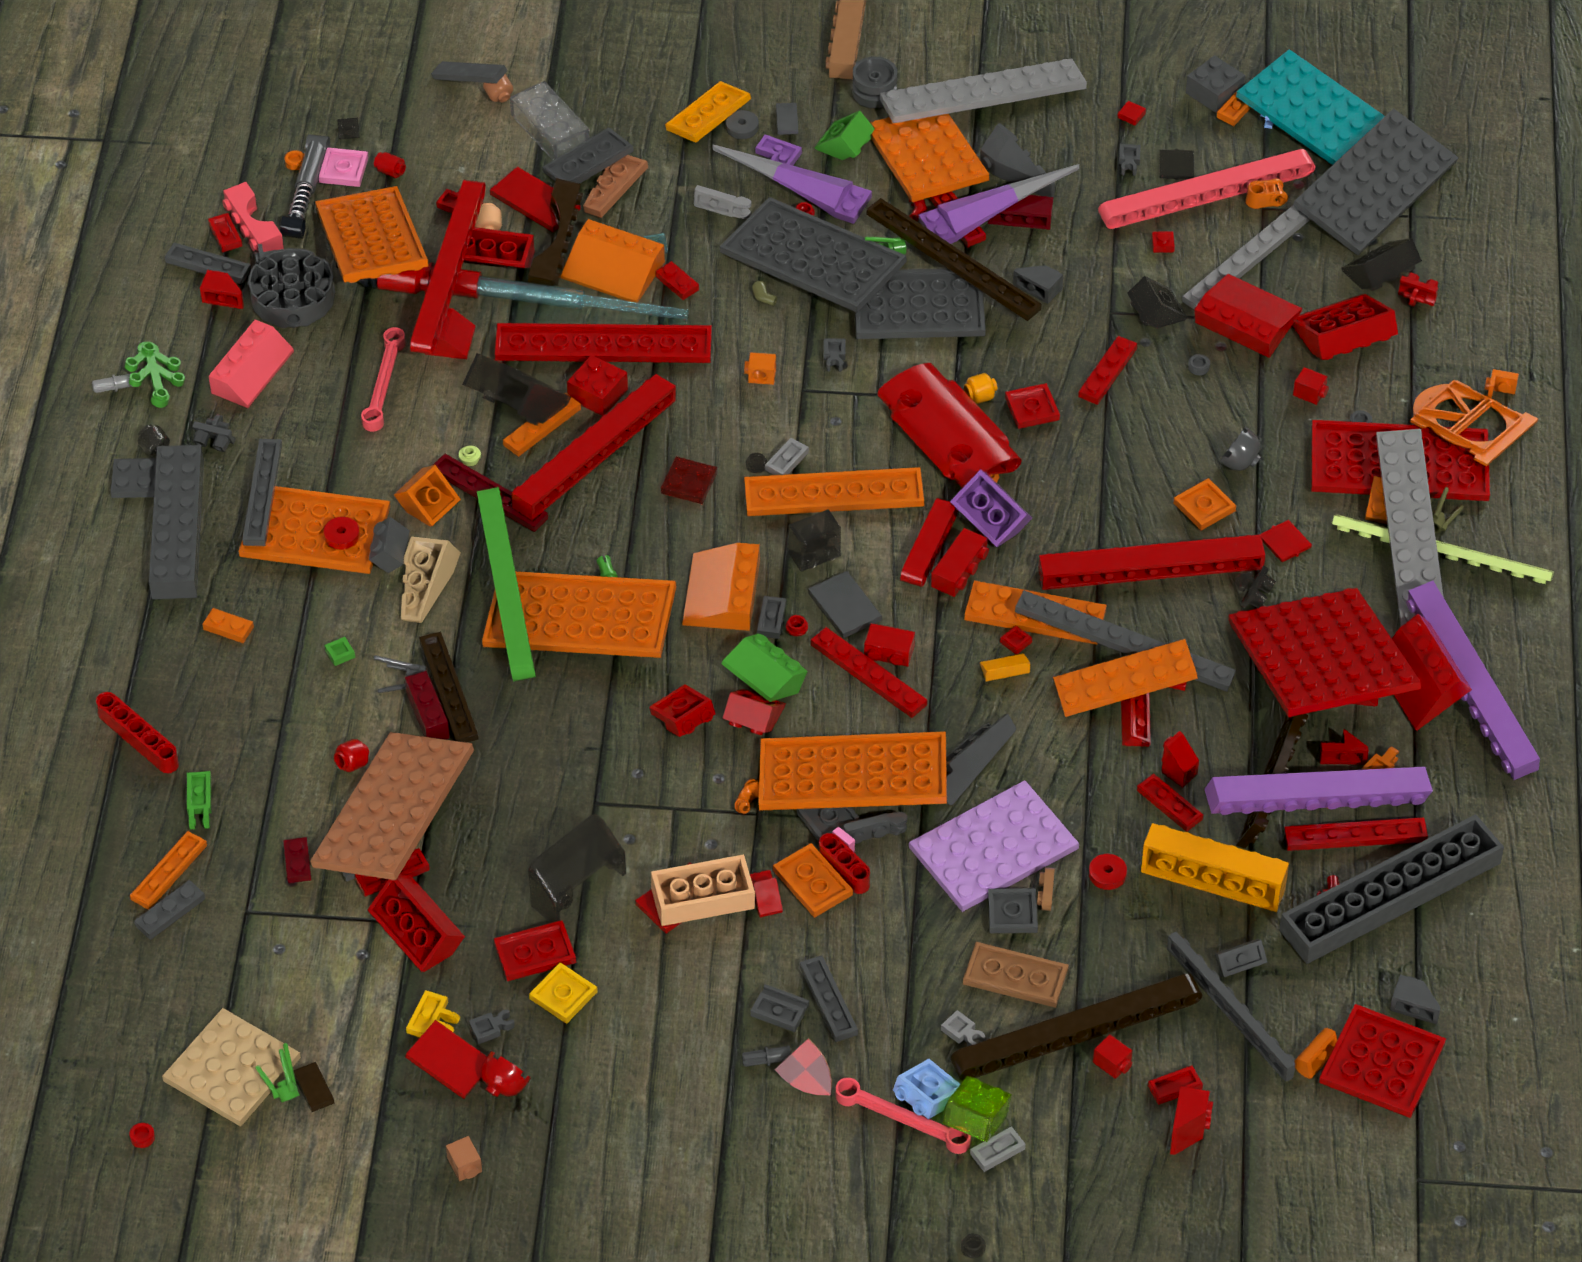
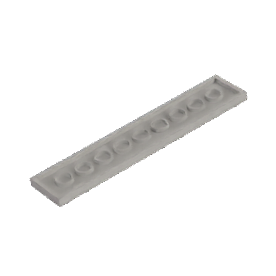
M1063 59L1016 69L890 90L880 93V101L891 121L899 123L1086 89L1087 82L1073 59Z
M1421 429L1376 432L1400 626L1416 616L1415 613L1409 611L1406 604L1409 590L1434 581L1443 596Z

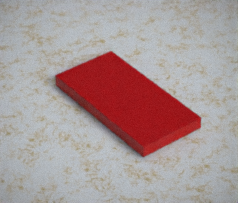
M518 166L490 189V195L551 232H555L558 229L555 215L550 208L553 187ZM576 205V209L580 210L581 206Z

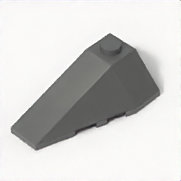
M1001 123L995 127L981 148L980 161L986 170L1010 183L1046 174L1040 165H1034L1027 149L1023 151L1016 143L1018 141L1017 137ZM1053 182L1034 193L1041 196L1054 197L1055 183Z

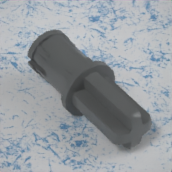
M790 1046L770 1049L764 1047V1050L742 1053L743 1065L745 1067L762 1064L770 1066V1063L783 1062L791 1055Z

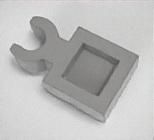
M958 1010L941 1025V1031L958 1044L963 1040L967 1042V1046L977 1044L973 1041L975 1039L981 1042L985 1041V1034L982 1031L975 1030V1023Z

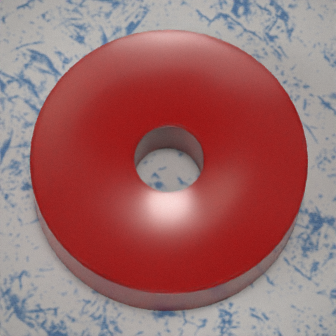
M336 517L328 521L324 527L325 542L334 549H348L359 541V525L352 518Z
M1101 854L1091 861L1089 878L1096 887L1104 890H1113L1125 882L1127 866L1120 857L1114 854Z

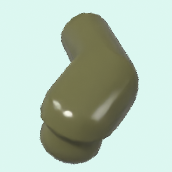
M755 281L752 286L755 299L775 306L777 296L767 293L764 281Z

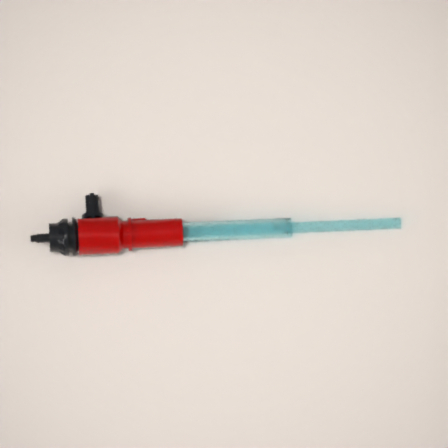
M429 262L428 267H423L417 271L407 270L396 275L386 274L375 279H360L357 282L369 288L372 284L373 289L378 288L410 294H418L420 291H425L426 294L435 265L434 262ZM464 269L460 271L453 293L456 296L476 299L479 295L581 310L583 306L686 321L689 316V310L588 296L585 295L583 290L482 276L481 272Z

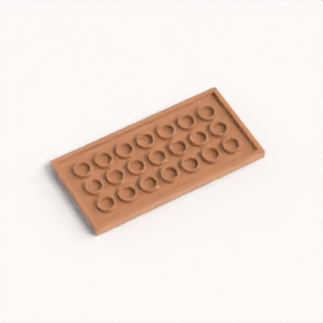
M390 732L310 860L312 867L396 880L474 751L472 743Z

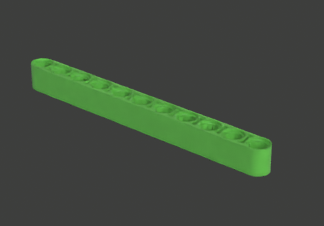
M499 487L477 491L512 679L515 682L534 678L536 674Z

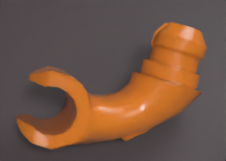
M749 779L745 783L735 801V810L737 812L746 814L750 811V803L759 797L758 780Z

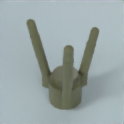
M1448 487L1444 488L1436 510L1432 511L1435 533L1445 532L1447 526L1464 508L1463 505H1460L1445 521V515L1441 512L1449 490Z

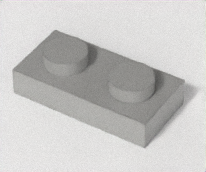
M790 438L765 464V470L773 475H788L809 453V447Z
M1011 1126L970 1149V1155L985 1172L1025 1150L1026 1144Z

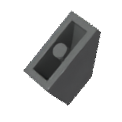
M1046 265L1016 268L1013 275V285L1048 304L1062 290L1063 274Z
M1400 974L1392 997L1390 1011L1437 1025L1441 1007L1424 981Z

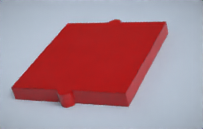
M1290 520L1277 526L1273 525L1271 529L1261 533L1262 542L1281 562L1294 556L1298 557L1300 553L1312 547V544Z

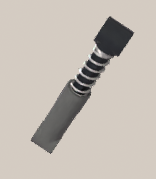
M312 134L307 136L305 154L295 183L296 192L291 204L290 213L287 216H283L281 220L280 232L282 237L303 239L305 235L306 220L304 214L307 212L306 209L310 202L309 198L315 192L326 150L330 148L329 136Z

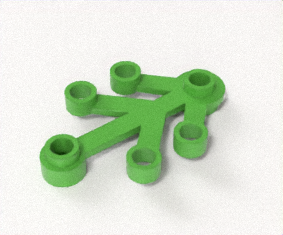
M142 342L138 345V354L135 357H128L124 367L126 370L134 372L141 362L146 361L147 365L138 373L130 374L129 384L133 387H139L142 381L150 375L154 388L151 403L155 407L164 408L168 405L170 396L168 391L163 388L160 376L169 380L176 387L182 386L185 380L184 374L170 372L178 371L181 361L177 357L168 358L161 354L158 346L152 342ZM156 360L166 365L170 371L158 365Z

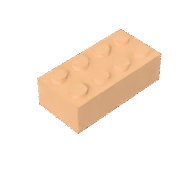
M744 854L651 871V889L661 926L755 908V891Z

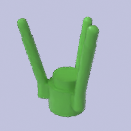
M866 236L864 238L866 241L887 242L878 244L906 255V243L900 237Z
M287 1043L283 1044L284 1051L279 1049L286 1080L278 1082L277 1089L259 1065L255 1067L271 1090L274 1099L280 1097L281 1103L300 1096L295 1082Z

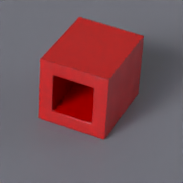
M1304 367L1295 380L1293 396L1317 405L1320 399L1325 398L1328 393V376Z
M1110 1034L1094 1049L1093 1063L1114 1079L1121 1073H1127L1132 1066V1050Z

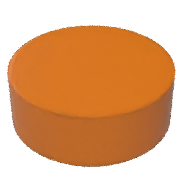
M297 150L288 152L284 157L285 166L290 170H299L304 153Z

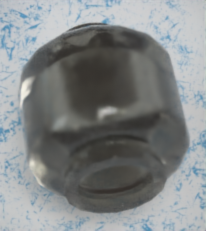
M147 425L138 433L137 442L149 457L157 456V446L170 445V438L158 425Z

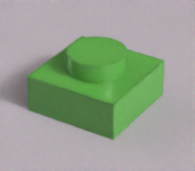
M346 637L324 645L325 651L334 666L355 658V652Z

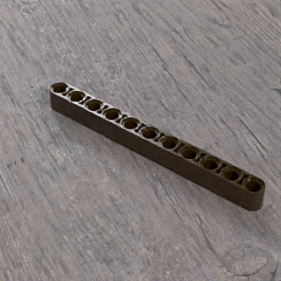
M1183 974L959 1049L951 1055L950 1060L960 1080L968 1081L1194 1005L1202 999L1203 995L1191 974Z

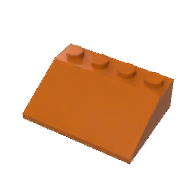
M588 219L578 233L561 273V279L637 304L655 278V271L660 269L665 263L664 244Z
M734 543L693 553L682 625L750 631L760 564V544Z

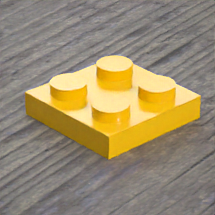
M559 963L529 993V998L567 1024L598 991L597 986L567 966Z

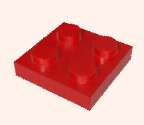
M1047 383L1005 392V399L1018 429L1060 420V413Z

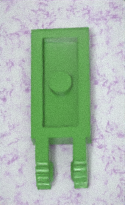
M210 771L187 773V813L189 815L190 830L195 829L196 826L195 814H203V826L205 829L210 828Z

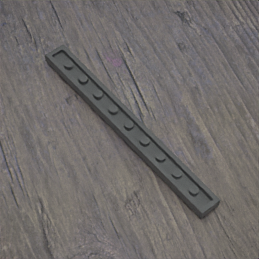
M1023 590L1015 607V612L1128 655L1166 644ZM1190 653L1198 679L1195 680L1228 692L1236 670Z

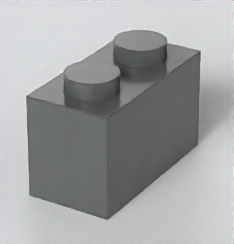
M389 517L375 525L369 560L387 573L404 564V555L410 530Z

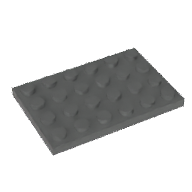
M949 269L898 270L858 313L855 312L856 339L985 336L983 292Z

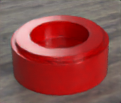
M138 1123L130 1129L131 1143L137 1148H146L155 1140L154 1129L148 1123Z

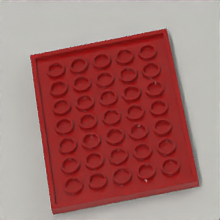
M1348 588L1344 591L1325 593L1315 597H1305L1301 600L1282 602L1272 606H1261L1258 609L1238 611L1228 615L1229 624L1288 717L1421 689L1420 679L1358 588Z

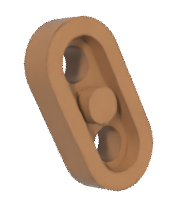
M1045 868V872H1040L1039 886H1043V891H1038L1037 905H1042V910L1051 911L1055 868Z

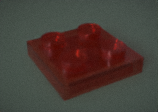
M676 456L661 486V494L703 505L718 473L717 467Z

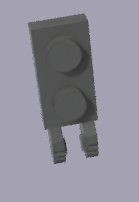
M899 811L898 813H886L846 823L843 825V830L854 838L855 844L874 837L881 838L889 833L895 836L905 833L908 817L906 813Z

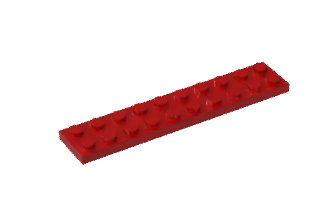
M497 323L495 361L585 362L593 355L606 362L711 363L712 325Z

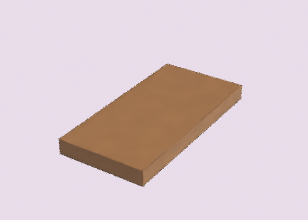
M976 942L963 978V985L1056 1008L1069 965Z

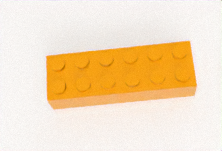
M1152 823L1143 845L1141 873L1277 912L1286 888L1289 863L1278 858L1261 855L1257 852L1243 850L1233 845L1219 843L1209 838L1195 836L1189 832H1182L1165 825Z

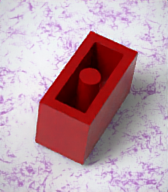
M871 623L864 644V654L873 661L909 667L915 647V632Z

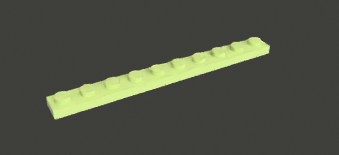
M1338 514L1334 515L1332 524L1337 525V530L1350 532V529L1359 531L1358 535L1371 538L1372 535L1380 537V541L1390 543L1387 527ZM1436 540L1437 552L1446 554L1445 558L1455 561H1458L1459 558L1467 559V564L1480 567L1481 563L1489 565L1490 570L1502 572V569L1511 571L1510 575L1524 578V575L1532 576V581L1546 584V580L1551 581L1554 571Z

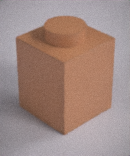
M469 1136L446 1145L447 1159L459 1181L473 1178L482 1172L481 1158Z

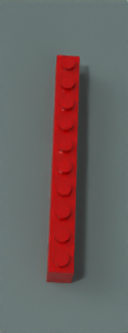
M657 374L645 380L642 386L632 391L625 400L616 404L614 409L608 414L603 415L596 424L590 426L579 438H575L564 450L559 451L556 457L550 462H546L535 474L530 475L522 485L517 486L512 492V508L530 520H534L673 404L676 400V386Z
M1261 534L1078 552L1049 553L1039 555L1038 571L1042 590L1261 570L1264 569L1265 551Z

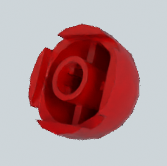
M490 1051L481 1067L482 1080L488 1085L485 1090L495 1097H498L499 1094L506 1097L519 1094L531 1078L527 1075L524 1079L521 1076L523 1071L502 1056L497 1060L493 1057L495 1052Z

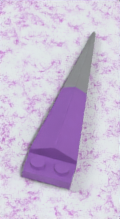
M712 145L714 151L764 174L801 195L833 217L852 224L856 222L872 197V191L855 186L852 181Z
M1079 164L940 204L938 208L920 214L919 222L950 244L957 242L1006 208L1041 188L1077 171Z

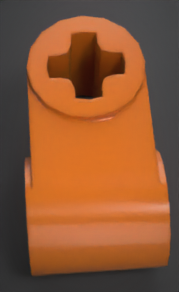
M1271 179L1249 183L1246 196L1247 206L1259 209L1284 205L1288 201V195L1283 190L1282 180Z

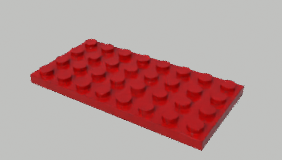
M1312 420L1311 492L1370 495L1374 476L1381 477L1376 432L1421 429L1430 498L1440 499L1444 488L1448 487L1449 490L1445 499L1489 501V465L1484 466L1475 461V455L1470 453L1471 449L1458 446L1443 439L1430 427L1422 429L1417 425ZM1466 428L1459 434L1470 441H1488V429Z

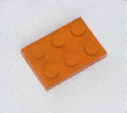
M812 843L773 865L774 873L814 918L853 896V889Z

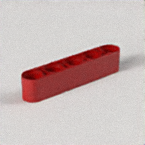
M936 498L902 568L900 581L920 587L924 586L957 517L958 509L950 501Z
M103 692L97 696L96 705L99 718L161 772L173 773L178 769L179 761L176 747L115 694Z

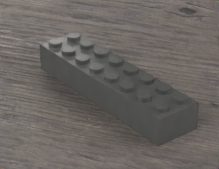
M201 445L157 446L149 586L152 599L197 598L204 473Z

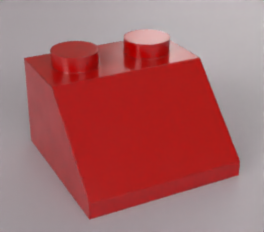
M448 308L432 356L467 360L476 326L455 309Z
M746 689L730 692L723 719L728 720L731 726L742 728L743 725L749 727L750 732L763 735V733L772 731L786 703L778 700L769 702L760 694Z
M1180 1086L1170 1154L1176 1155L1203 1139L1204 1130L1210 1129L1213 1101H1209L1210 1091Z

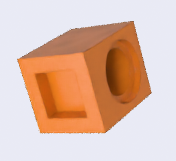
M750 352L749 361H745L744 374H748V383L774 385L776 354Z

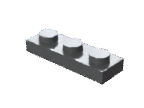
M188 880L134 920L135 926L151 940L204 901L205 894Z

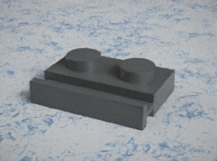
M765 984L762 993L759 994L751 1009V1016L796 1032L806 1009L809 1007V1000Z

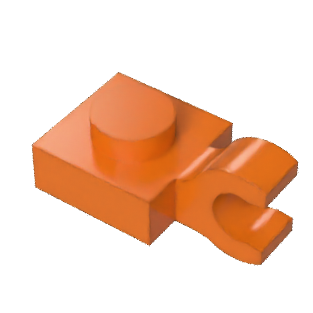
M1391 746L1382 757L1376 753L1362 767V770L1395 768L1394 764L1398 760L1396 755L1399 751Z

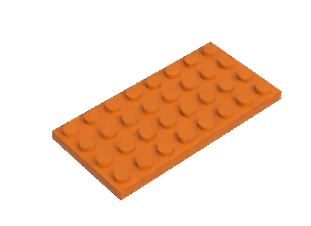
M397 186L315 201L316 210L344 282L354 283L360 279H375L381 275H396L402 271H417L423 267H428L427 256Z
M515 571L531 650L661 658L676 591L675 581ZM494 591L482 644L483 647L506 648L496 591Z
M946 732L761 738L759 810L947 804Z

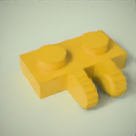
M425 990L406 1027L407 1034L421 1037L430 1025L437 1020L454 1032L453 1027L448 1023L457 1024L460 1016L455 1012L445 1009L448 1004V997Z

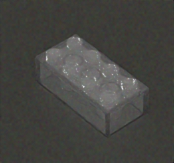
M545 81L510 97L511 115L552 160L590 139L589 128Z

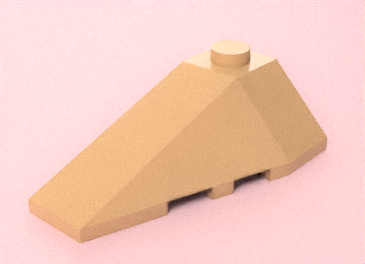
M420 537L410 538L404 555L406 570L405 575H403L405 590L402 595L401 620L422 623L454 573L461 552L448 540Z

